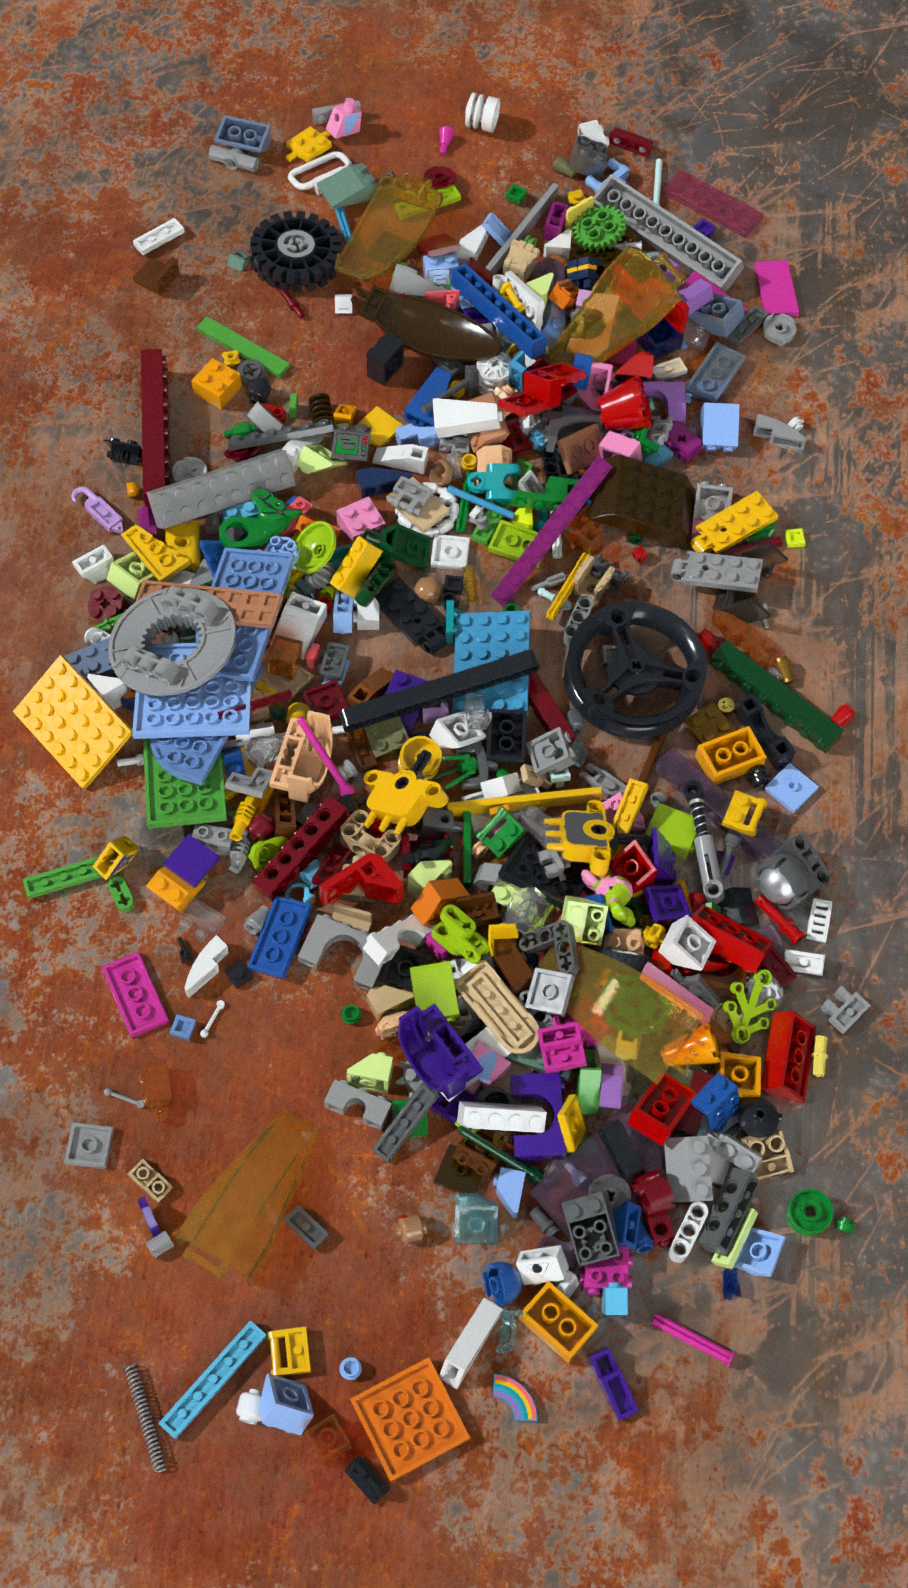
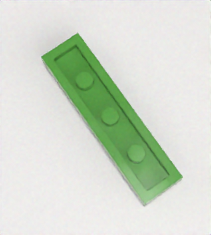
M99 856L22 879L28 899L101 878L102 876L92 867Z

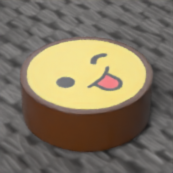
M722 697L718 700L716 706L724 716H730L734 713L736 703L730 697Z

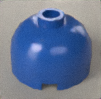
M504 1261L494 1262L484 1267L487 1268V1272L483 1273V1285L487 1296L490 1297L492 1294L494 1302L499 1307L514 1302L521 1293L523 1283L519 1271L512 1264Z

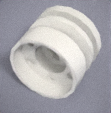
M472 92L466 106L465 126L471 127L473 124V128L477 129L481 122V129L483 131L493 133L499 116L500 98L489 96L486 103H484V95L480 94L478 97V93Z
M501 352L494 358L477 361L476 367L479 370L478 391L481 394L485 395L493 392L498 386L511 385L509 383L508 366L511 358L504 352Z

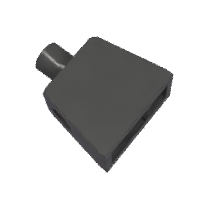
M427 807L417 823V841L437 839V837L444 839L445 832H448V838L452 832L462 833L463 821H453L452 811Z

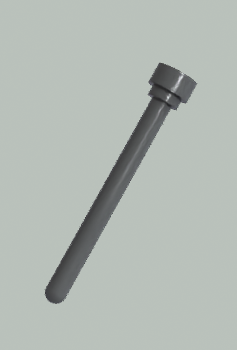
M727 834L724 840L726 849L719 864L722 879L733 850H736L741 842V838L733 834ZM712 889L709 894H717L718 889Z

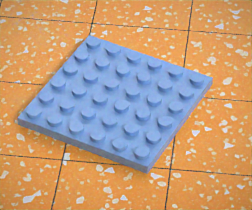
M196 643L152 644L149 646L151 649L149 652L155 654L159 659L165 657L177 663L180 662L181 658L186 660V655H192V650L197 649ZM216 674L203 685L177 695L152 696L136 691L132 730L133 739L250 735L252 682L228 679ZM243 704L244 706V704H246V709L240 711L230 709L232 707L235 708V706L237 708V706L239 705L242 706ZM224 709L227 710V711H225V712L223 713V715H222V717H221V720H220V719H219L218 712H220V711H222V710H224ZM231 711V713H233L232 716L230 714V717L229 715L228 717H226L227 712Z

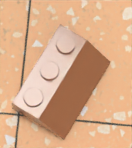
M494 392L468 400L495 403L498 407V401ZM504 417L503 421H500V429L467 434L473 453H476L483 446L501 445L510 433Z

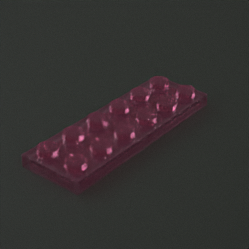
M680 170L663 189L664 195L744 238L751 233L763 218V213L683 170Z

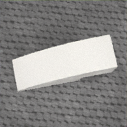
M217 935L201 951L189 972L185 984V992L188 998L219 972L217 963L229 954L228 946Z

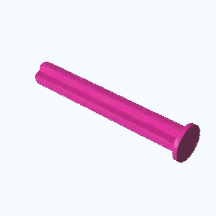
M656 1313L652 1319L654 1326L726 1363V1367L729 1366L736 1352H731L659 1313Z

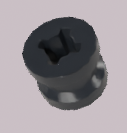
M763 765L756 766L747 772L748 778L752 779V786L754 788L763 787L771 780L769 775H766V769Z

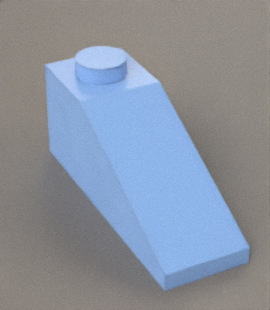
M337 588L333 611V633H352L354 598L339 591Z

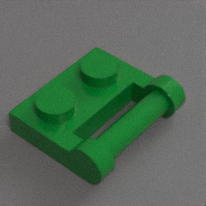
M500 806L497 809L498 812L488 824L475 834L498 858H502L527 831L505 807ZM505 817L507 821L490 839L487 835Z

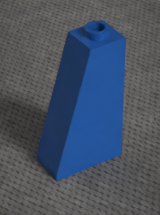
M436 367L404 409V421L412 423V425L417 427H433V408L423 413L421 407L449 389L452 374Z

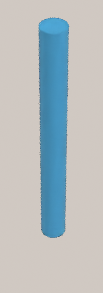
M448 486V493L510 519H513L515 515L510 510L453 486Z

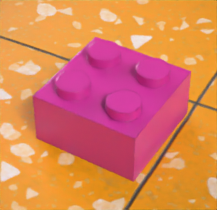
M431 932L425 936V949L433 954L435 960L441 962L451 956V953L434 940Z

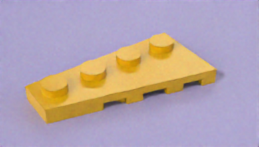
M136 524L121 534L125 542L160 582L168 581L191 565L188 558L182 557L177 551L170 549L165 543L160 540L158 541L153 535Z

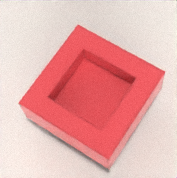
M312 643L311 648L306 650L304 659L307 661V668H315L320 657L319 644Z

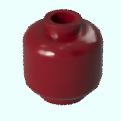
M263 813L261 815L255 814L250 824L246 827V830L249 832L247 836L255 843L258 840L266 841L275 830L273 826L275 822Z

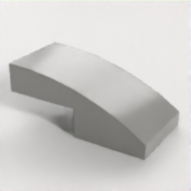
M259 401L247 415L264 432L268 429L281 430L284 426Z

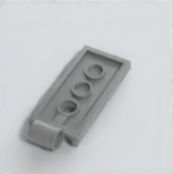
M687 551L688 560L675 559L673 561L670 578L673 581L681 582L683 585L758 592L763 559Z

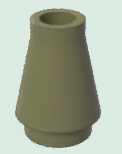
M560 156L555 159L552 165L554 171L573 178L576 172L569 170V162Z

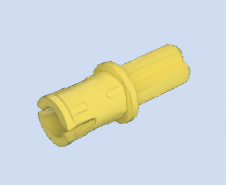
M815 1036L814 1053H812V1058H814L813 1075L823 1077L825 1075L826 1059H828V1054H826L828 1038L826 1036Z

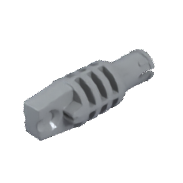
M246 829L241 837L242 839L234 841L229 855L227 869L237 874L241 871L247 860V854L251 846V840L247 836L249 832Z

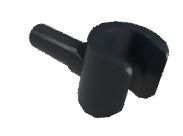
M179 937L177 940L180 946L181 963L184 964V959L189 958L192 962L191 950L185 947L182 938Z

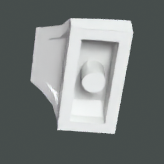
M103 544L72 561V564L81 577L87 578L94 584H98L107 579L111 563L114 559Z

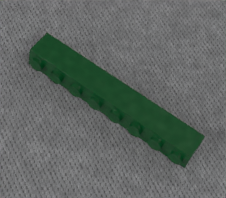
M726 640L712 654L710 664L715 670L720 671L729 681L740 686L745 693H753L761 705L767 707L773 715L781 718L787 726L798 731L803 738L812 742L818 750L827 753L840 740L843 729Z

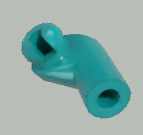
M546 510L538 512L539 520L533 524V531L539 532L549 518Z

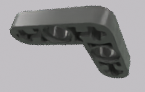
M559 920L521 937L519 947L525 953L534 954L555 945L559 971L572 974L573 976L578 973L579 959L573 926L566 920ZM546 933H550L549 939L543 942V936ZM566 944H570L569 950L563 953V947Z

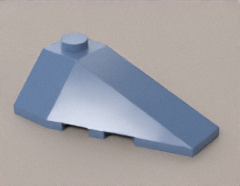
M549 299L542 318L541 332L546 336V345L561 356H564L568 342L567 309L562 310Z

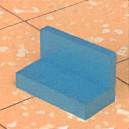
M521 350L508 363L509 383L523 393L526 367L525 352Z

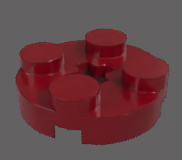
M104 586L91 592L88 611L90 616L98 622L102 623L106 618L111 619L123 613L125 599L117 589L111 586ZM108 601L110 605H107L106 609H104L103 604Z

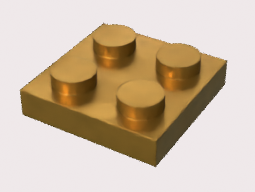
M713 702L690 716L683 723L684 727L699 744L736 731V728Z

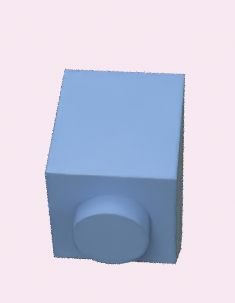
M501 1167L500 1173H495L493 1186H497L496 1194L512 1218L517 1219L526 1172Z

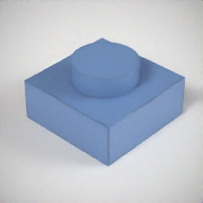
M176 1014L170 1030V1036L190 1041L197 1023L196 1020Z

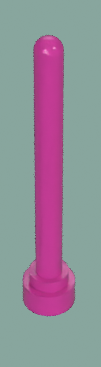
M298 717V724L340 786V795L353 794L356 791L354 786L350 785L349 782L346 783L304 717Z

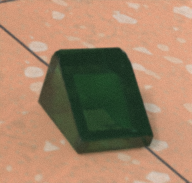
M270 705V717L286 723L285 718L288 710Z

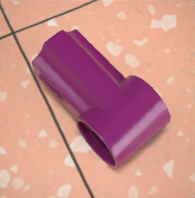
M142 507L138 510L139 527L158 540L152 509Z

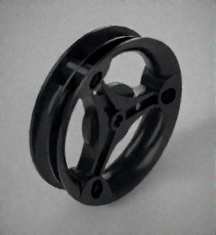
M632 601L605 606L585 618L571 638L564 667L565 687L576 710L596 728L611 735L628 739L654 738L679 727L694 711L707 676L706 654L695 631L682 618L665 608L650 603ZM630 625L647 627L669 638L682 652L687 663L685 670L662 663L660 657L653 650L639 645L630 632ZM598 634L611 637L615 647V651L611 654L607 664L609 681L601 690L588 688L581 670L584 651L590 641ZM620 635L624 636L627 645L623 646ZM615 687L618 691L610 698L607 693ZM656 688L678 690L681 699L675 705L653 715L634 716L614 710V704L624 696H642L651 693Z

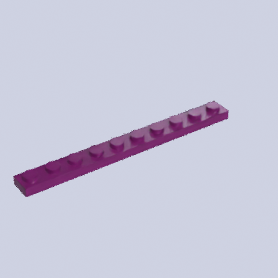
M601 456L596 457L490 594V597L502 607L507 605L613 467Z

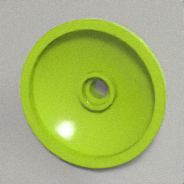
M317 521L308 525L300 533L295 542L300 551L299 559L294 565L296 569L302 573L311 574L322 569L330 561L336 548V533L330 524L324 521Z

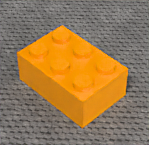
M749 726L698 745L695 754L712 787L745 775L756 766H764L766 755Z
M549 1281L523 1309L519 1316V1320L567 1363L574 1358L599 1326Z

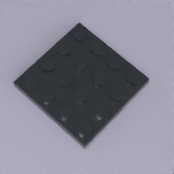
M530 828L498 873L499 878L563 910L565 895L579 897L586 885L582 880L581 872L583 870L591 871L590 864L588 862L572 861L570 863L571 866L565 867L563 871L566 880L560 881L558 876L548 879L544 866L552 863L541 865L538 852L546 850V843L560 842Z

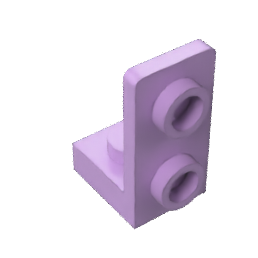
M442 702L439 703V707L430 706L423 708L422 723L432 724L435 723L436 719L449 715L448 703L444 704Z

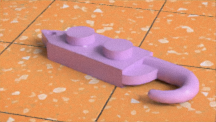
M82 486L74 489L71 495L72 500L77 502L76 495L78 493H85L89 497L85 502L86 511L108 532L124 533L122 517L100 496L98 497L88 487Z

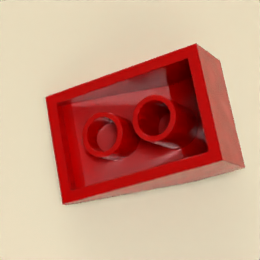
M662 1071L634 1107L627 1124L663 1146L691 1105V1100L698 1092Z

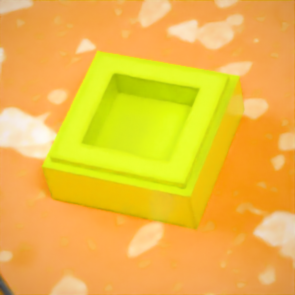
M803 528L785 529L784 536L787 548L805 547Z

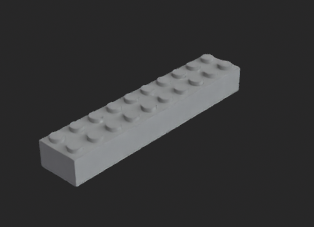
M612 174L609 175L594 196L593 206L596 205L597 208H600L602 204L603 208L609 205L610 209L615 206L616 210L620 209V212L624 214L627 229L637 234L644 242L689 272L693 273V271H696L724 293H726L744 269L741 259Z

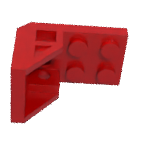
M366 854L319 885L320 902L324 907L328 904L336 903L340 896L345 893H351L355 890L356 886L360 888L367 898L392 904H398L403 901L404 884L380 854Z

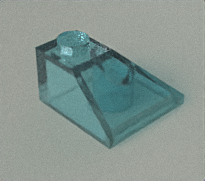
M455 1193L454 1244H497L498 1204L477 1193Z

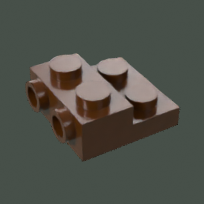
M480 1132L476 1133L504 1152H507L508 1147ZM465 1137L458 1143L453 1154V1158L459 1164L469 1166L476 1170L479 1175L489 1178L501 1161V1159Z

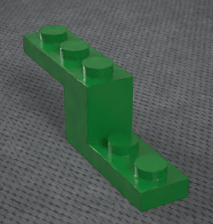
M550 476L545 485L546 494L515 490L511 498V506L555 512L579 480Z

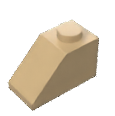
M386 985L380 988L378 986L374 987L366 994L367 1003L377 1021H380L384 1016L394 1014L414 1004V996L411 992Z

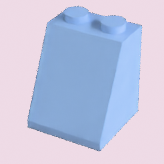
M703 404L700 409V440L703 442L702 448H705V451L722 449L723 452H733V450H736L738 447L740 404Z

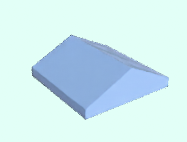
M752 1227L734 1267L754 1276L771 1277L786 1237Z

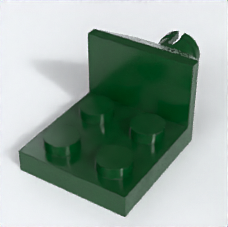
M398 523L383 529L380 533L374 532L369 528L364 531L362 537L383 551L381 554L389 560L393 558L422 571L427 568L431 544L430 537Z

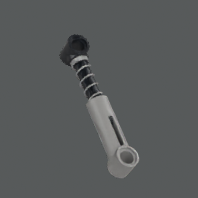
M689 780L685 783L683 791L687 803L692 810L690 814L693 816L692 823L695 825L694 832L697 835L694 839L703 891L709 903L718 904L723 901L725 892L712 835L708 834L710 831L707 829L708 823L705 820L706 814H704L703 810L705 807L703 806L704 790L699 781ZM693 789L698 790V793L695 795L689 794ZM708 865H711L713 879L711 880L709 877L707 867ZM712 889L719 890L715 895L709 894Z

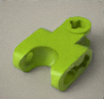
M453 904L445 906L440 914V919L443 922L434 926L431 932L432 937L449 953L456 956L463 955L470 963H477L481 955H486L489 952L488 941L475 931V922ZM448 913H452L455 916V919L452 918ZM438 931H442V932H444L446 935H442V934H440Z

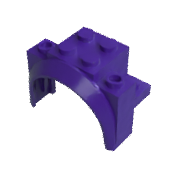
M435 1003L424 1011L419 1006H416L399 1017L398 1037L402 1050L415 1073L431 1089L443 1092L449 1100L464 1090L468 1081L483 1072V1067Z

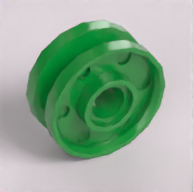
M810 1188L801 1190L793 1196L787 1205L786 1217L788 1224L796 1233L806 1237H813L825 1231L832 1221L834 1211L831 1201L825 1194ZM805 1209H811L814 1212V1217L807 1216Z

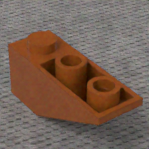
M382 667L361 681L349 694V706L381 697L388 689L393 674Z

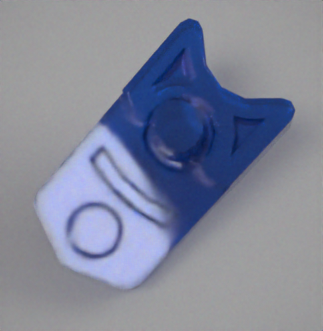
M726 1268L722 1272L724 1299L730 1300L733 1295L741 1297L737 1269Z

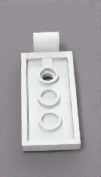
M512 271L505 272V276L494 275L492 288L500 293L502 284L510 282L518 300L525 306L521 314L541 331L543 310L545 309L544 300Z

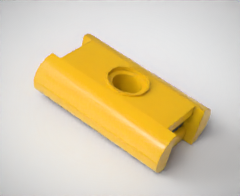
M191 520V523L177 524L165 528V545L177 551L182 557L190 560L191 565L185 568V571L193 570V573H196L200 566L199 523Z

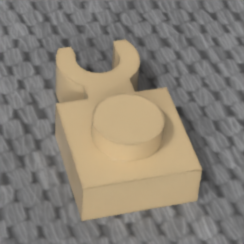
M524 764L520 768L523 783L537 788L542 786L545 789H549L553 785V783L548 781L550 778L549 773L538 777L533 766Z

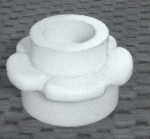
M796 416L787 425L796 431H800L804 426V420Z
M476 505L469 514V517L472 519L481 518L484 515L482 511L484 507L481 508Z

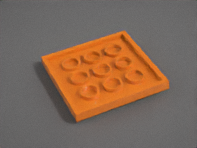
M429 1357L350 1399L390 1483L470 1440V1436Z

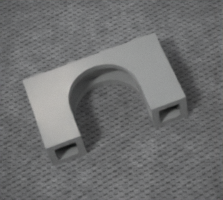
M317 914L298 955L299 963L317 970L325 951L331 944L341 940L355 943L361 949L363 959L353 981L355 986L366 991H370L376 986L385 966V963L378 966L363 949L367 943L366 939L370 935L369 932L362 929L360 931L355 930L350 924L336 922L333 917L323 914V916Z

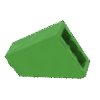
M584 1049L587 1066L577 1068L576 1095L583 1115L598 1114L602 1072L599 1053L596 1049Z

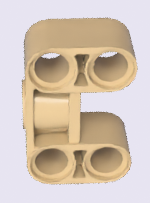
M364 810L354 811L341 826L340 844L358 856H365L368 853L383 855L382 858L388 864L400 849L401 834L396 835L394 833L395 830L391 829L386 831L380 839H376L366 833L368 828L364 827L365 820L369 814Z

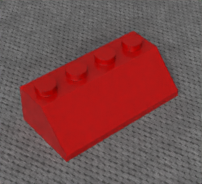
M639 351L638 354L634 355L615 372L614 379L628 380L639 375L642 380L647 382L652 378L654 355H650V352Z
M704 904L691 917L716 940L711 953H717L725 961L741 966V969L748 973H756L774 941Z
M795 1011L773 1013L761 1089L773 1097L805 1103L816 1026Z

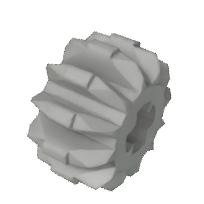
M329 561L319 571L304 574L305 581L311 587L313 586L318 590L321 587L324 588L333 578L335 573L334 566Z

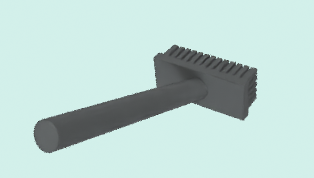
M465 365V379L436 398L447 399L464 387L469 397L478 394L479 370L476 365ZM433 400L421 407L423 413L433 408Z

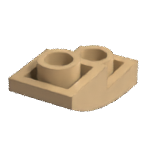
M144 1159L127 1174L157 1203L173 1188Z

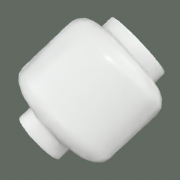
M250 1389L249 1392H244L240 1395L236 1408V1414L240 1417V1421L253 1425L261 1421L259 1404L262 1391Z

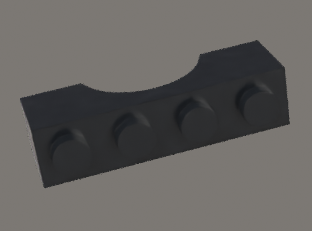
M751 693L738 700L734 709L735 715L744 727L749 726L774 768L777 770L792 762L796 752L785 736H778L770 728L764 715L763 706L755 695Z

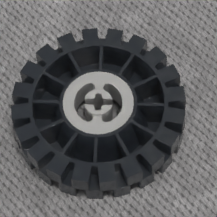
M291 211L283 212L282 219L276 213L270 216V221L264 219L260 222V227L256 226L253 231V236H251L250 240L252 268L255 273L258 272V277L262 281L267 280V285L273 288L280 282V290L287 292L290 285L293 286L294 293L302 292V285H305L308 292L316 290V283L323 287L328 284V279L331 281L334 279L336 271L339 272L342 259L340 235H338V231L334 226L330 227V222L325 218L319 221V215L311 213L306 219L305 211H297L296 217H293Z

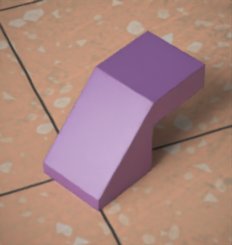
M602 1063L599 1107L620 1109L623 1067L619 1064Z

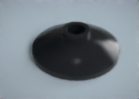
M749 1098L738 1109V1123L742 1130L752 1137H768L778 1127V1112L774 1105L766 1099ZM757 1112H760L763 1118L758 1117Z

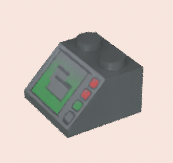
M348 423L336 424L331 458L367 461L371 444V427L362 424L357 426L349 425Z

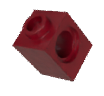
M664 1212L653 1218L652 1216L646 1218L645 1226L653 1240L652 1246H659V1248L670 1246L675 1238V1234L668 1213ZM658 1227L663 1228L666 1235H658L655 1229Z

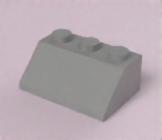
M708 1136L669 1138L664 1144L666 1177L675 1199L672 1202L713 1201Z

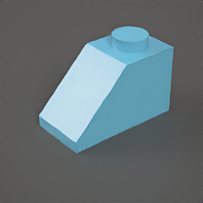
M609 1282V1286H603L601 1312L605 1315H628L627 1287L622 1286V1282Z

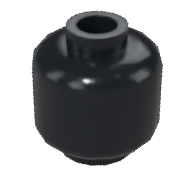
M261 377L250 381L246 395L250 398L251 403L256 404L258 401L260 403L267 402L271 392L269 381Z

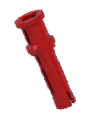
M763 894L757 896L758 899L753 901L779 926V932L781 934L784 933L792 941L793 945L798 944L805 937L806 932L801 931L792 919H787Z

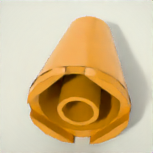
M709 1022L700 1025L665 1045L664 1051H661L664 1063H668L669 1066H684L721 1062V1059L717 1057L720 1054L714 1034L710 1033L709 1029L711 1026Z

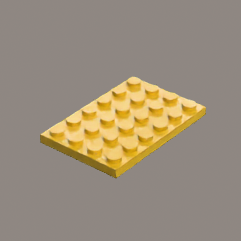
M62 655L55 660L13 711L84 789H87L132 736V728Z

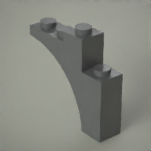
M562 404L561 410L541 411V415H537L536 425L538 426V433L545 435L543 444H546V452L553 453L557 440L590 425L598 423L601 432L603 424L599 414L602 412Z

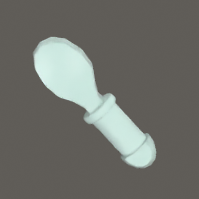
M545 588L538 589L540 596L549 599L551 602L555 600L556 594L545 590ZM566 600L561 610H570L572 603Z

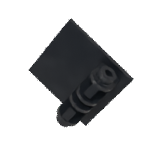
M117 438L103 439L111 449V451H107V458H110V460H120L123 462L125 457V462L142 463V448L137 442L127 440V443L120 442V439Z

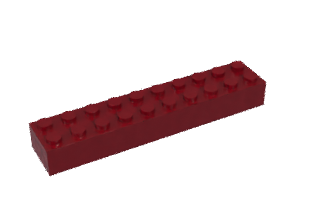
M162 349L141 350L143 497L145 507L149 508L151 506L146 492L171 484V481H169V477H171L169 463H171L169 452L170 438L168 437V434H170L168 423L170 415L168 409L169 395H167L169 383L166 381L169 378L168 367H166L167 359L166 356H163Z

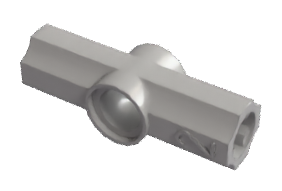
M211 145L209 149V159L224 163L231 170H236L238 167L256 172L258 169L259 158L243 154L239 148L232 147L229 150Z

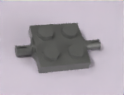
M678 969L671 971L670 974L674 977V981L710 1007L719 1005L720 998L700 973L693 976H682Z

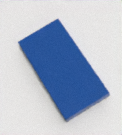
M275 895L247 968L251 971L285 979L313 906Z

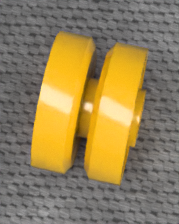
M415 736L408 739L403 744L398 758L399 771L412 769L421 752L427 750L432 756L421 774L424 780L431 781L437 775L442 761V751L439 745L433 739L426 736Z

